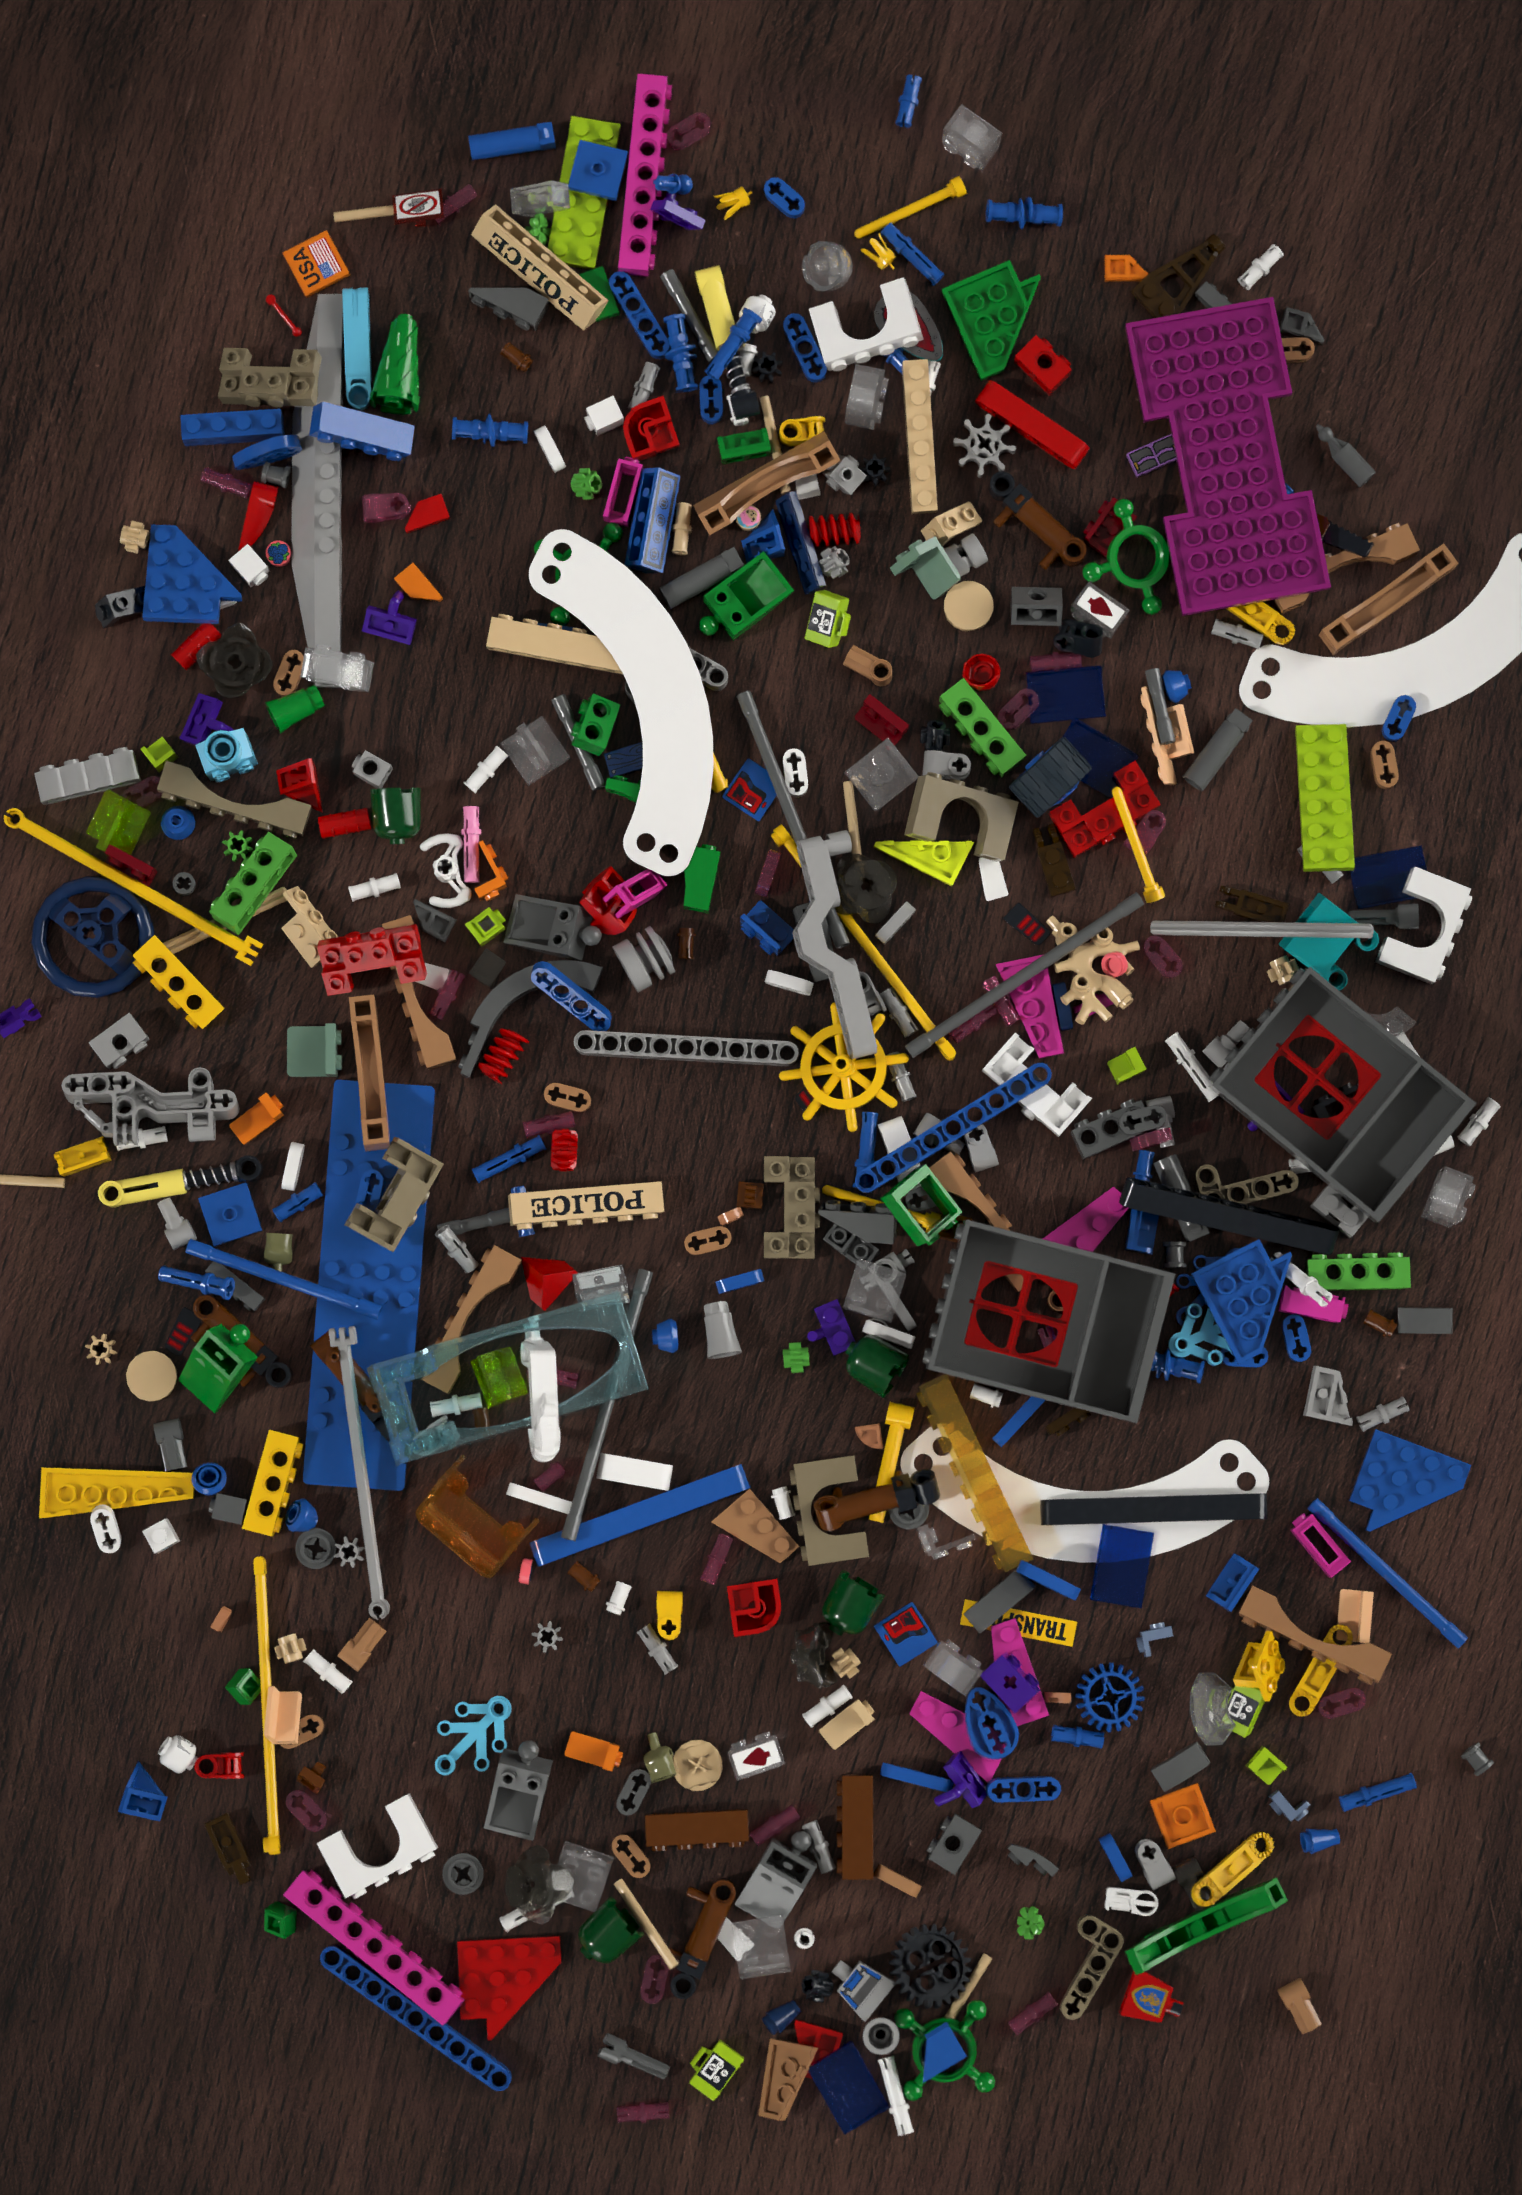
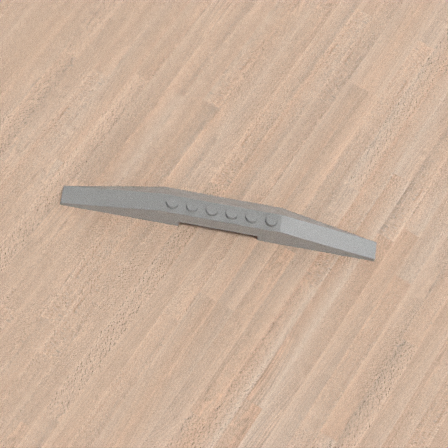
M318 294L307 350H317L322 357L318 376V398L316 405L321 402H327L343 407L342 294ZM295 406L292 416V435L299 436L302 451L292 456L291 564L316 688H341L342 447L340 443H322L316 437L309 436L314 406Z

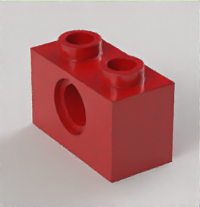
M1035 335L1015 355L1014 363L1050 396L1070 376L1072 371L1070 368L1071 364L1063 355L1058 356L1052 351L1053 346L1045 338L1040 339ZM1047 359L1050 361L1051 366L1047 369L1041 368L1038 365V361Z

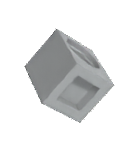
M366 750L362 755L358 754L352 764L354 768L353 774L377 789L383 787L393 770L391 764ZM369 763L377 765V771L372 775L364 773V768Z

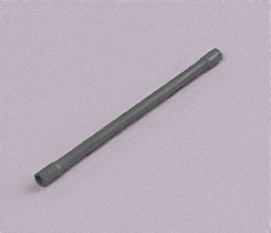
M751 691L742 692L737 695L738 702L744 717L748 721L797 845L798 840L807 839V836L763 728ZM835 907L830 908L826 915V920L836 949H840L849 945L850 942Z
M1135 892L1120 902L1115 908L927 1033L920 1035L905 1045V1048L912 1058L916 1057L931 1047L933 1043L1086 941L1143 906L1142 898Z
M639 1269L636 1276L633 1295L570 1512L566 1517L561 1538L570 1541H576L582 1521L581 1516L643 1302L649 1290L653 1272Z

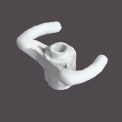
M449 833L430 837L420 844V849L427 851L440 843L449 844L445 854L434 861L433 869L437 879L441 882L449 883L458 895L450 899L432 896L429 899V903L440 908L461 906L471 899L470 888L461 881L457 855L463 847V841L459 835ZM446 866L451 868L448 874H444L442 871ZM455 879H456L457 883L459 884V886H457V885L453 882Z

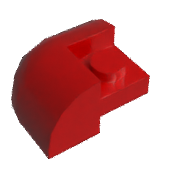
M664 396L636 405L631 408V411L625 417L623 425L624 437L633 460L649 459L655 457L656 454L680 446Z
M612 866L602 871L587 885L582 892L584 896L579 902L593 917L590 926H596L600 929L601 933L608 935L624 932L637 912V909H634L617 918L615 914L625 905L620 896L617 894L608 902L603 900L616 885L625 882Z
M777 1579L727 1586L734 1637L759 1634L768 1631L777 1623L781 1614V1600Z

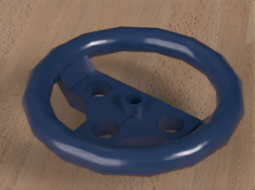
M86 876L65 882L45 898L34 918L31 944L38 967L53 985L74 996L100 998L124 990L140 977L142 973L132 963L136 960L132 956L133 953L119 942L118 924L129 912L134 914L139 930L138 951L154 936L155 932L147 906L137 894L108 878ZM88 891L110 894L103 899L98 907L79 909L68 900L71 896ZM106 909H111L114 912L113 920L108 923L101 920V913ZM69 913H76L79 917L77 924L74 926H68L65 923V918ZM52 919L118 975L105 981L93 983L78 981L63 973L52 960L47 944L50 920ZM93 932L96 936L91 939L88 938V934ZM110 944L117 947V954L112 958L105 957L104 948Z

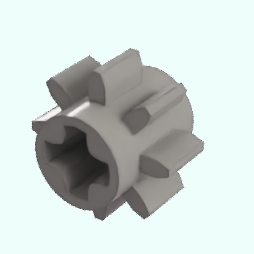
M834 546L820 553L823 559L819 561V564L825 576H831L832 579L837 576L840 578L848 572L845 566L849 565L850 560L848 554L843 549H837Z
M344 1537L345 1543L343 1545L335 1544L339 1548V1553L335 1554L334 1557H341L342 1567L346 1562H350L352 1568H354L356 1565L355 1560L364 1561V1558L360 1556V1551H363L365 1547H358L356 1545L359 1540L358 1538L349 1543V1539ZM351 1545L354 1546L353 1552L356 1553L355 1557L346 1559V1552L343 1551L344 1548H350Z
M549 1621L545 1628L542 1624L538 1623L540 1631L532 1633L538 1639L534 1646L543 1645L544 1653H546L548 1646H552L554 1650H557L555 1642L563 1641V1638L557 1635L561 1627L551 1628L552 1621ZM543 1630L554 1633L551 1644L548 1641L542 1642Z

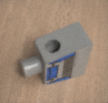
M840 1960L831 1971L842 1980L837 1991L864 2022L867 2021L894 1987V1980L861 1961H858L852 1969Z

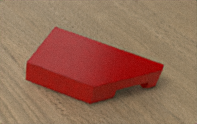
M442 494L417 502L405 527L406 534L450 519Z

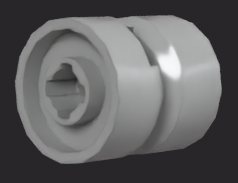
M973 533L961 539L960 545L952 544L944 549L960 577L969 573L970 567L978 568L988 562L981 543Z

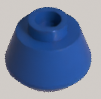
M1166 670L1162 674L1163 685L1170 702L1176 704L1188 695V689L1192 688L1188 674L1183 675L1181 671Z
M171 807L162 816V830L171 839H185L194 831L195 817L186 807Z
M669 1318L657 1324V1329L652 1330L653 1345L658 1344L659 1350L670 1353L676 1352L679 1345L676 1321Z
M216 1463L201 1464L192 1474L193 1487L199 1493L206 1496H213L219 1493L224 1488L227 1480L225 1470Z
M304 1498L294 1501L288 1508L285 1517V1523L292 1532H307L313 1529L318 1522L316 1509Z

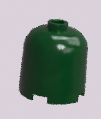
M421 788L370 789L373 829L377 836L382 839H390V844H405V839L413 838L418 834L421 826Z
M866 1335L858 1342L852 1341L845 1353L849 1355L846 1362L848 1374L882 1398H885L894 1386L890 1384L895 1375L899 1377L902 1375L910 1359L908 1354L874 1335Z
M844 1570L840 1572L822 1608L825 1620L831 1624L829 1629L841 1636L844 1632L851 1635L862 1632L885 1597L884 1594L877 1593L879 1589L862 1578L857 1577L856 1580L849 1578L848 1575L850 1573Z
M612 1897L608 1898L581 1925L578 1932L579 1941L583 1946L580 1948L582 1954L588 1960L593 1958L604 1964L611 1963L644 1935L643 1932L637 1931L641 1926L626 1908L623 1910L615 1906L617 1900Z

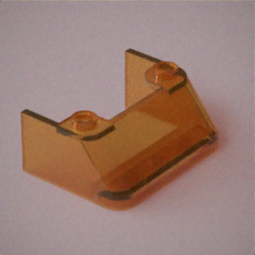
M462 1454L440 1477L416 1510V1517L425 1528L476 1572L485 1578H492L526 1540L540 1520L535 1518L526 1529L520 1523L508 1521L504 1526H501L465 1494L469 1487L467 1479L462 1473L457 1471L466 1459Z

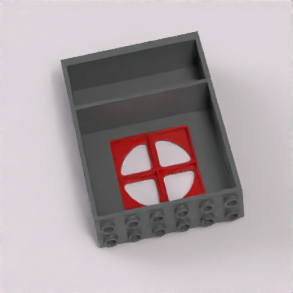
M1311 967L1304 970L1300 968L1289 980L1292 983L1289 989H1282L1273 999L1276 1003L1272 1009L1266 1008L1259 1016L1257 1021L1260 1024L1257 1028H1250L1241 1038V1041L1244 1042L1239 1049L1237 1047L1233 1048L1226 1056L1225 1060L1228 1063L1224 1068L1219 1067L1209 1077L1211 1084L1208 1087L1321 1180L1336 1190L1343 1198L1363 1212L1371 1221L1380 1222L1477 1103ZM1302 1036H1320L1333 1041L1334 1049L1318 1068H1312L1289 1049L1290 1042ZM1342 1053H1347L1351 1057L1358 1074V1090L1353 1098L1347 1097L1325 1078L1326 1071ZM1279 1056H1284L1308 1077L1306 1083L1290 1101H1285L1282 1098L1274 1079V1065ZM1319 1085L1343 1105V1111L1329 1118H1314L1301 1114L1298 1111V1106L1312 1088Z
M963 1220V1224L959 1223L954 1239H958L956 1249H951L948 1263L952 1264L950 1274L945 1273L941 1288L946 1289L944 1298L938 1299L935 1313L939 1314L937 1324L932 1323L929 1338H933L931 1348L926 1347L922 1362L927 1363L926 1369L1137 1423L1175 1274L970 1220ZM1009 1274H1020L1023 1276L1022 1288L1015 1307L987 1301L981 1297L983 1289L996 1278ZM1040 1279L1055 1291L1063 1307L1061 1318L1056 1319L1027 1310L1026 1305L1033 1280ZM986 1309L1012 1317L1013 1323L1005 1348L995 1346L981 1332L976 1320L977 1310ZM1028 1320L1057 1329L1056 1339L1045 1348L1031 1353H1018L1016 1351V1344L1023 1321Z

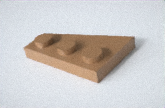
M750 1489L711 1521L713 1524L779 1563L799 1548L798 1544Z
M770 2038L758 2116L779 2121L786 2120L816 2054L817 2047Z

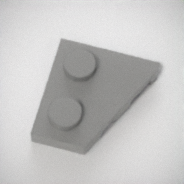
M1313 1366L1303 1416L1347 1426L1353 1425V1420L1349 1416L1346 1404L1348 1403L1347 1396L1342 1388L1343 1381L1340 1371Z

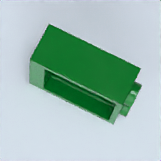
M926 1164L915 1168L881 1197V1200L917 1246L925 1243L929 1246L940 1238L938 1233L943 1229L948 1230L958 1222L956 1217L962 1213L961 1209ZM918 1183H920L943 1214L925 1232L900 1201Z

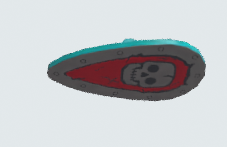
M910 292L924 340L918 341V344L913 347L906 348L903 346L901 348L918 358L928 359V361H939L943 357V345L940 334L926 307L917 296ZM883 296L877 303L874 311L875 323L880 331L887 320V308Z

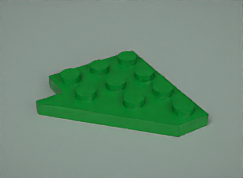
M1010 260L941 290L981 381L1004 372L1041 279L1040 274L1020 282Z

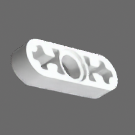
M511 1482L506 1495L569 1514L572 1505L570 1501Z

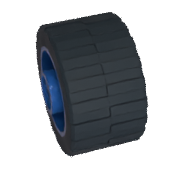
M1062 737L1046 752L1042 750L1025 766L1026 770L1009 786V789L1036 818H1039L1048 809L1060 804L1077 788L1080 780L1092 769V766L1066 737Z

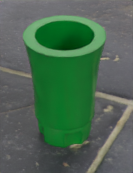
M311 685L305 690L302 688L289 695L265 702L267 710L280 734L325 706L315 685Z

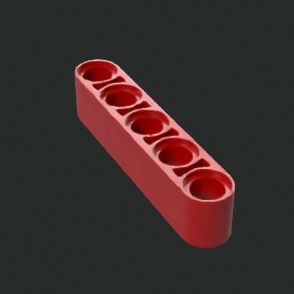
M992 380L988 381L975 400L976 404L1004 424L1009 425L1011 429L1072 469L1078 467L1090 449L1081 439Z

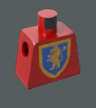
M1133 1970L1119 2014L1161 2023L1165 2012L1179 2017L1184 2002L1170 1998L1173 1992L1172 1986L1146 1971L1136 1975Z

